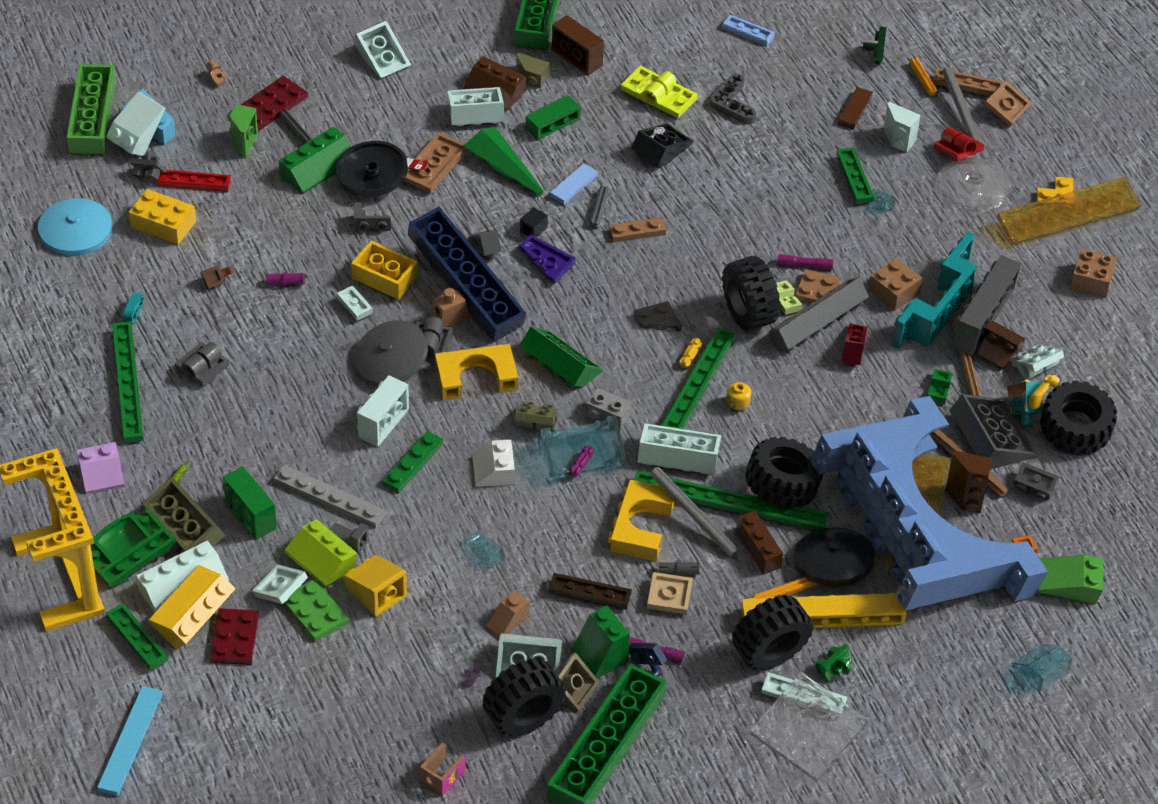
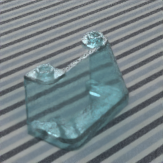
M616 415L606 417L605 421H595L594 424L558 430L557 428L553 432H551L550 428L542 429L537 435L538 444L549 476L554 478V480H562L566 478V475H569L570 467L586 445L593 447L594 451L580 472L606 467L617 469L622 467V463L627 460Z

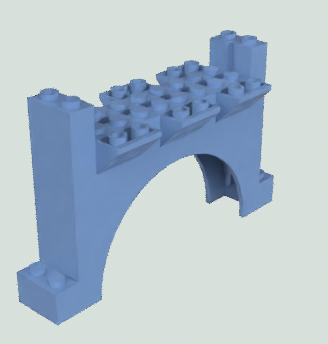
M930 396L910 400L902 418L821 435L810 460L812 466L819 475L839 471L834 485L844 499L845 504L851 512H856L863 507L867 513L861 528L880 557L885 556L889 552L895 557L896 561L890 573L899 586L896 597L904 610L1004 586L1014 601L1035 596L1048 571L1028 541L1000 543L970 535L939 516L928 505L918 490L912 472V461L927 452L937 450V445L929 434L949 425Z

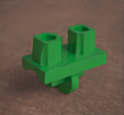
M843 644L840 648L833 646L829 649V658L827 660L820 658L816 661L817 671L823 674L824 681L829 683L840 673L848 675L852 671L850 665L852 658L848 652V645Z

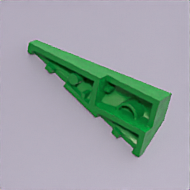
M496 127L481 129L464 144L463 149L474 152L477 159L483 158L489 163L491 168L510 180L514 178L521 183L520 186L524 189L528 187L534 192V196L539 197L542 195L543 189Z

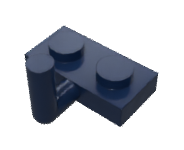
M631 643L629 645V652L632 660L636 664L649 665L652 670L651 674L659 677L662 673L659 665H663L667 661L660 646L656 643Z

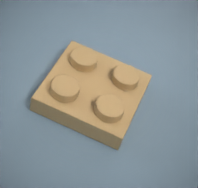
M653 572L647 609L687 615L693 578Z

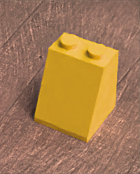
M378 555L366 559L361 565L349 570L344 575L345 588L375 617L407 597L406 571Z

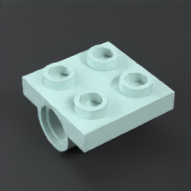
M1038 344L1027 352L1017 354V357L1011 359L1012 367L1018 368L1019 373L1024 379H1030L1058 365L1060 359L1064 358L1063 350Z

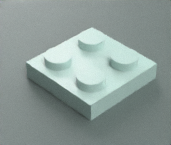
M276 565L252 590V593L257 598L283 604L308 577L305 571Z

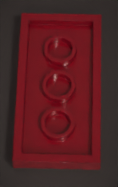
M283 75L241 105L256 108L257 129L259 132L279 118L280 111L284 109L289 111L308 98V92Z

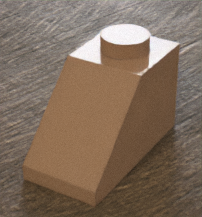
M514 590L500 602L486 628L498 638L501 633L509 634L529 617L530 601Z

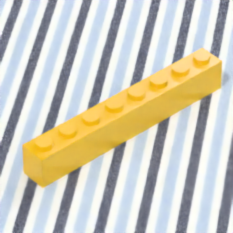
M896 593L794 597L811 618L813 628L905 624L907 612L901 603L898 602ZM769 598L742 599L741 617H744L757 604L763 603Z

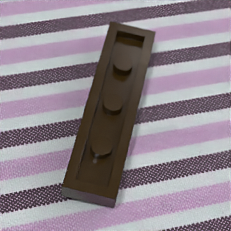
M553 573L549 593L627 610L632 589Z

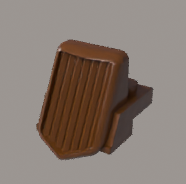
M989 321L985 327L986 337L979 347L977 354L994 365L1005 368L1015 353L1018 354L1025 345V338L995 321Z

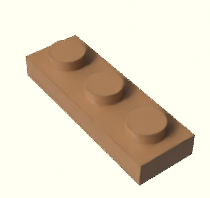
M662 217L611 224L609 225V232L614 243L666 235V228Z

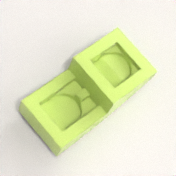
M787 280L778 282L777 290L780 294V308L784 314L787 315L802 310V303L794 295V288Z

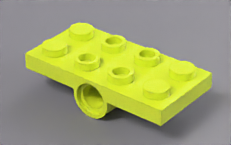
M639 66L621 84L620 89L676 118H679L698 99L697 93L677 84L676 78L672 73L664 71L661 75H658L642 66Z

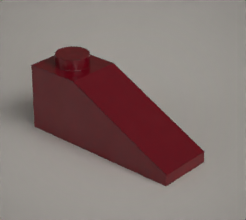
M849 323L842 362L846 363V365H861L868 326Z

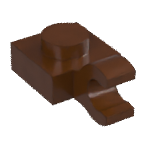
M219 265L201 271L200 274L206 289H210L225 283L224 276L235 271L232 265L221 270Z

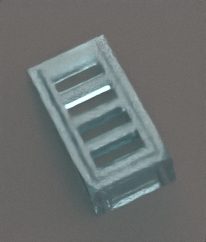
M479 530L464 539V543L488 568L491 569L504 561L503 548Z

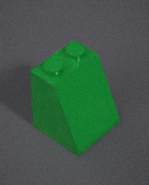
M606 605L589 614L571 649V653H576L598 679L628 663L630 633Z

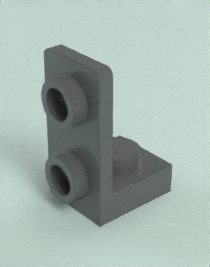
M354 203L355 231L391 230V216H366V211L362 210V203Z
M334 523L329 529L356 551L357 554L360 553L369 541L368 526L363 523L354 530H350L338 523Z

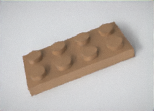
M438 132L415 158L429 162L425 170L408 168L404 182L432 193L467 153L463 149L464 143Z

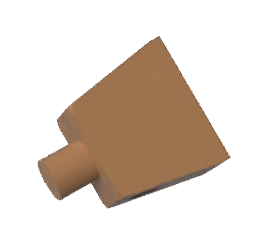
M447 288L444 290L443 295L433 300L430 317L440 318L444 322V326L453 327L470 319L467 303L457 290Z

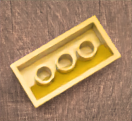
M198 565L147 621L175 649H178L187 644L235 588L222 574Z

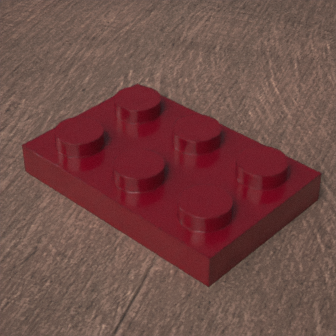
M218 608L210 657L211 663L252 665L260 616L258 610Z

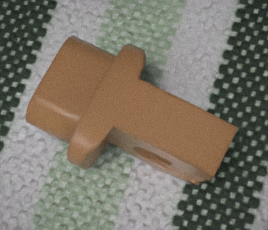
M214 60L208 61L206 68L209 71V78L213 85L218 88L225 83L226 75L221 71L220 65L215 64Z

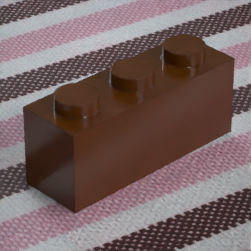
M756 511L737 517L736 533L762 573L765 575L781 569L783 552Z

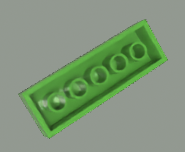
M79 64L67 133L69 153L105 154L106 136L109 130L116 86L115 65Z

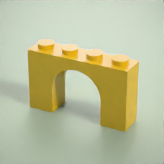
M510 344L435 354V368L443 400L462 398L460 374L471 367H484L490 370L496 377L499 393L518 390V374Z
M630 480L628 487L624 486L622 498L624 500L619 502L617 509L619 515L618 517L615 516L612 528H614V531H610L608 536V543H611L610 552L657 562L661 549L662 534L638 529L630 523L629 519L640 512H652L671 516L675 500L661 486Z

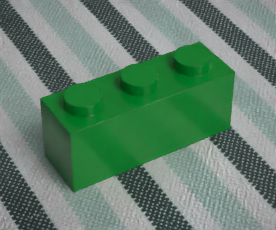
M566 95L526 115L525 129L537 140H540L580 120L581 106L569 95Z

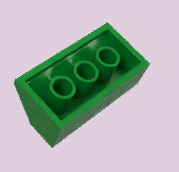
M331 127L279 160L280 176L299 192L305 194L336 174V164L339 157L351 145L344 134L335 127Z
M530 326L519 345L525 349V354L530 357H536L540 365L551 368V372L560 378L562 376L566 379L565 383L574 388L575 386L584 387L603 371L594 362L546 329Z

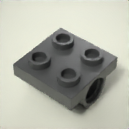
M428 317L426 322L417 321L416 326L421 329L427 340V357L435 358V354L447 352L453 335V328L444 326V322L438 317Z
M200 342L175 363V368L204 387L230 364L229 360L222 356L220 348L215 343L209 342L204 344Z

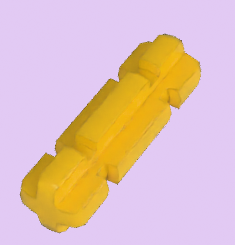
M693 338L690 342V345L679 361L681 368H689L702 346L699 338Z

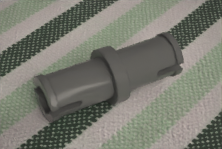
M677 560V562H659V573L677 574V576H681V574L699 575V562H681V560Z

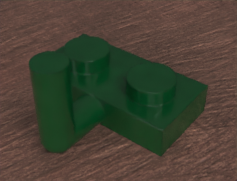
M880 26L879 31H875L874 41H878L877 43L863 42V49L873 50L872 58H876L875 63L883 62L887 27Z

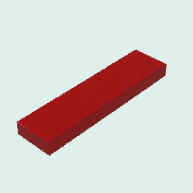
M166 170V173H160L156 182L157 186L228 192L231 175Z

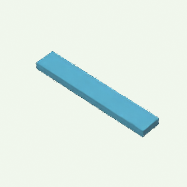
M142 686L99 782L98 792L119 796L160 702L162 690Z

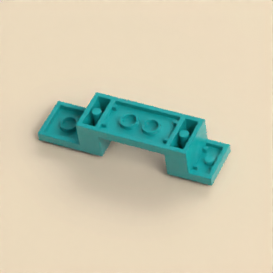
M968 231L964 237L959 239L956 248L953 247L948 258L942 260L940 264L941 273L937 279L939 281L938 290L944 292L940 302L937 301L934 306H931L915 298L911 304L908 303L903 314L897 316L894 323L896 329L892 335L894 347L900 349L908 338L928 347L950 320L951 314L957 311L972 292L977 265L969 261L975 234Z

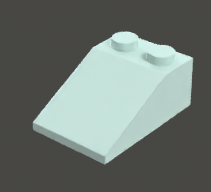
M387 21L356 34L353 41L361 57L380 79L411 66Z
M137 92L113 121L106 138L131 154L143 156L166 108L143 93Z

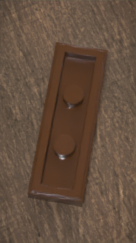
M856 87L838 120V124L855 129L873 96V92Z

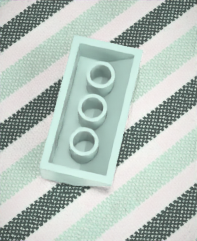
M645 424L640 440L637 463H643L647 466H662L667 469H681L686 472H700L705 475H715L721 435Z
M208 540L136 575L138 591L154 613L198 565L222 574L228 581L229 579L217 552Z

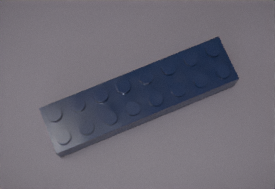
M440 206L409 222L407 234L447 285L462 295L467 303L468 311L493 342L524 325L526 317L524 309Z

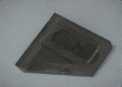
M668 301L636 309L633 312V316L640 328L664 330V327L676 328L675 331L678 332L682 330V325Z

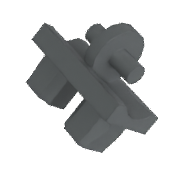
M153 150L147 151L142 156V159L131 158L130 164L134 166L132 175L139 179H143L145 172L148 171L146 176L149 179L158 180L160 173H166L167 168L160 165V157Z

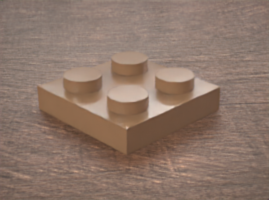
M1007 81L984 103L987 108L1009 127L1032 104Z
M805 269L795 296L799 301L812 303L839 286L841 278Z

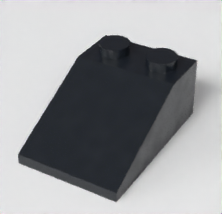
M668 123L639 130L631 149L638 156L650 161L651 165L660 167L671 162L691 146L694 141Z

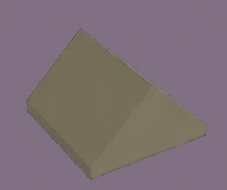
M572 653L557 674L566 689L563 705L576 712L580 711L599 684V680L576 653Z

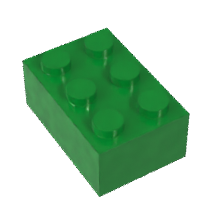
M244 466L224 475L222 489L225 498H223V501L228 509L231 508L236 519L242 521L248 534H252L257 540L276 530L275 504Z

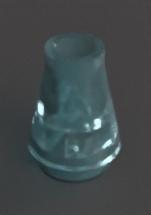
M879 188L872 190L874 199L881 210L890 211L893 209L895 200L892 195Z

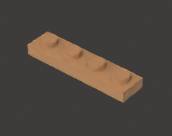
M937 68L933 84L948 87L942 73L943 69ZM953 71L960 90L991 96L1004 83L1003 81Z

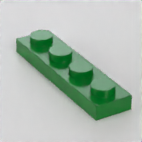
M854 147L838 149L836 156L856 204L873 202L874 195Z
M426 431L383 479V486L399 494L443 445V438Z
M124 603L106 612V618L150 671L168 661L166 653Z

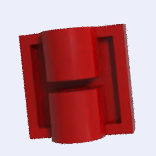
M948 127L942 132L941 140L934 142V149L958 162L984 151V144Z

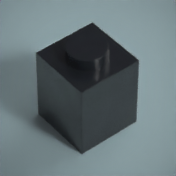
M534 207L520 219V232L526 236L531 234L538 237L548 227V215Z

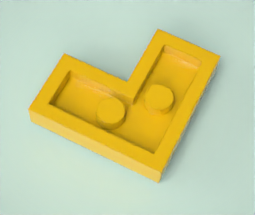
M1055 177V189H1037V205L1073 208V178Z

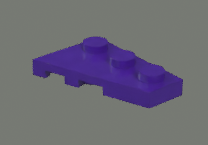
M531 234L520 244V250L553 284L576 263L575 257Z

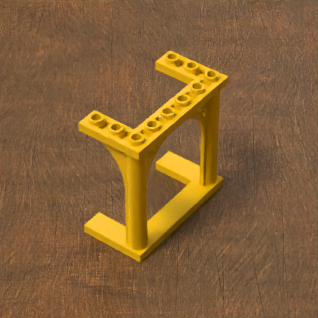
M55 448L1 464L0 477L3 485L32 477L43 482L46 487L52 525L12 536L11 541L16 555L20 556L30 553L33 562L51 556L61 557L77 597L76 601L39 612L45 631L48 632L105 614L98 594L91 544H94V539L58 449Z

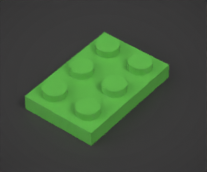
M316 579L297 588L288 600L283 603L314 642L349 624L347 615Z

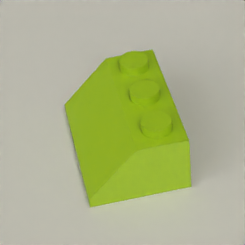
M317 519L301 527L284 551L285 554L324 587L342 578L349 570L354 569L357 558L356 551Z

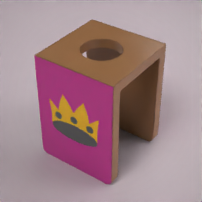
M441 743L420 766V782L441 796L465 772V756L461 755L442 777L434 773L446 759V744ZM429 777L432 778L436 782V784L431 782Z

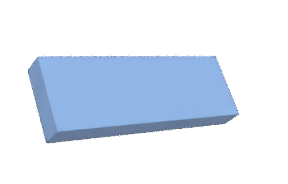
M729 15L722 23L721 29L764 46H768L775 37V32Z
M582 164L550 192V197L565 205L598 176V171L586 164Z

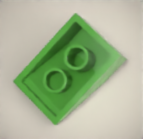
M1088 555L1039 558L1048 573L1037 591L1038 593L1091 604L1097 603L1103 592V558Z

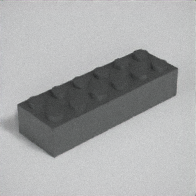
M1003 255L1000 256L998 261L994 260L990 269L991 272L987 271L984 282L979 283L977 293L972 294L969 301L970 304L965 305L962 312L963 315H959L955 325L957 328L952 334V339H954L953 348L973 356L985 337L986 325L989 321L996 320L1013 293L1022 263Z

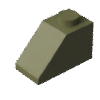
M517 53L516 68L520 74L526 76V84L541 88L549 76L550 62Z

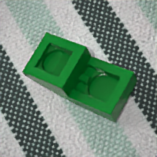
M934 369L927 395L932 398L934 403L945 405L952 372Z

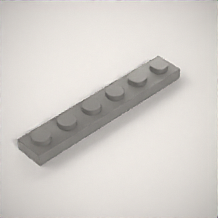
M286 465L274 477L275 484L374 528L379 525L386 515L385 509Z

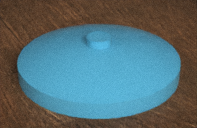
M73 198L57 202L46 209L39 219L38 232L43 245L52 252L65 256H80L96 251L109 240L112 233V220L107 209L101 204L88 199Z

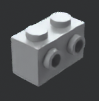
M597 388L587 402L586 416L621 430L631 415L632 402Z

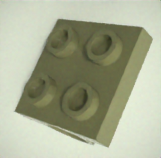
M533 402L521 403L515 412V426L533 429L534 423H536V430L554 432L559 409H554L552 405H543L542 407L535 406Z

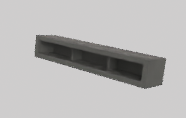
M860 277L850 278L769 330V333L778 351H791L797 347L796 344L799 342L802 343L809 340L811 334L823 331L825 325L835 323L839 316L849 314L851 308L864 304L863 301L869 295Z

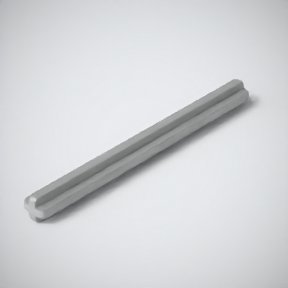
M946 66L942 73L967 135L982 143L951 67Z
M659 467L651 471L650 475L728 556H732L737 551V547Z

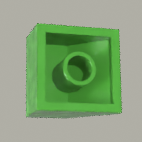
M235 104L233 110L228 115V121H230L229 133L232 137V143L242 157L246 158L258 135L256 108Z

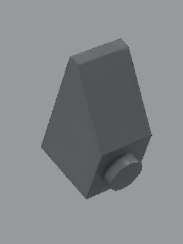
M497 230L471 234L480 256L492 258L496 257L498 252H502Z

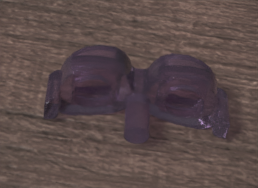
M475 661L473 672L465 670V674L469 676L462 683V686L469 688L475 683L481 672V662Z

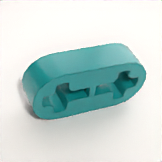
M132 293L124 309V322L131 321V323H135L144 304V294Z

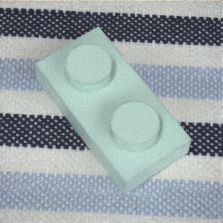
M353 286L337 293V299L356 321L373 314V308Z

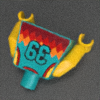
M1046 375L1044 383L1043 381H1029L1026 379L1020 383L1007 385L1011 414L1021 415V426L1033 425L1032 414L1041 413L1042 397L1049 390V385L1051 387L1058 385L1060 381L1058 377Z

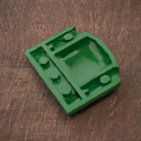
M149 508L144 509L145 513L134 515V512H131L114 520L93 538L94 544H91L94 569L110 587L128 581L129 576L160 555L162 557L176 542L175 537Z

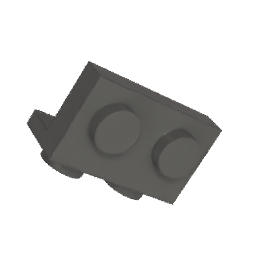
M1022 462L1013 482L1020 491L1027 492L1028 490L1033 492L1038 498L1045 499L1046 497L1051 499L1059 476Z

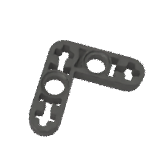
M732 74L711 96L710 106L742 123L752 124L756 120L755 109L733 99L743 89L745 78L741 74ZM729 90L731 91V93H725L723 91ZM736 107L737 110H730L729 108Z

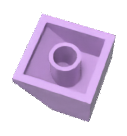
M116 442L77 450L86 494L125 486Z

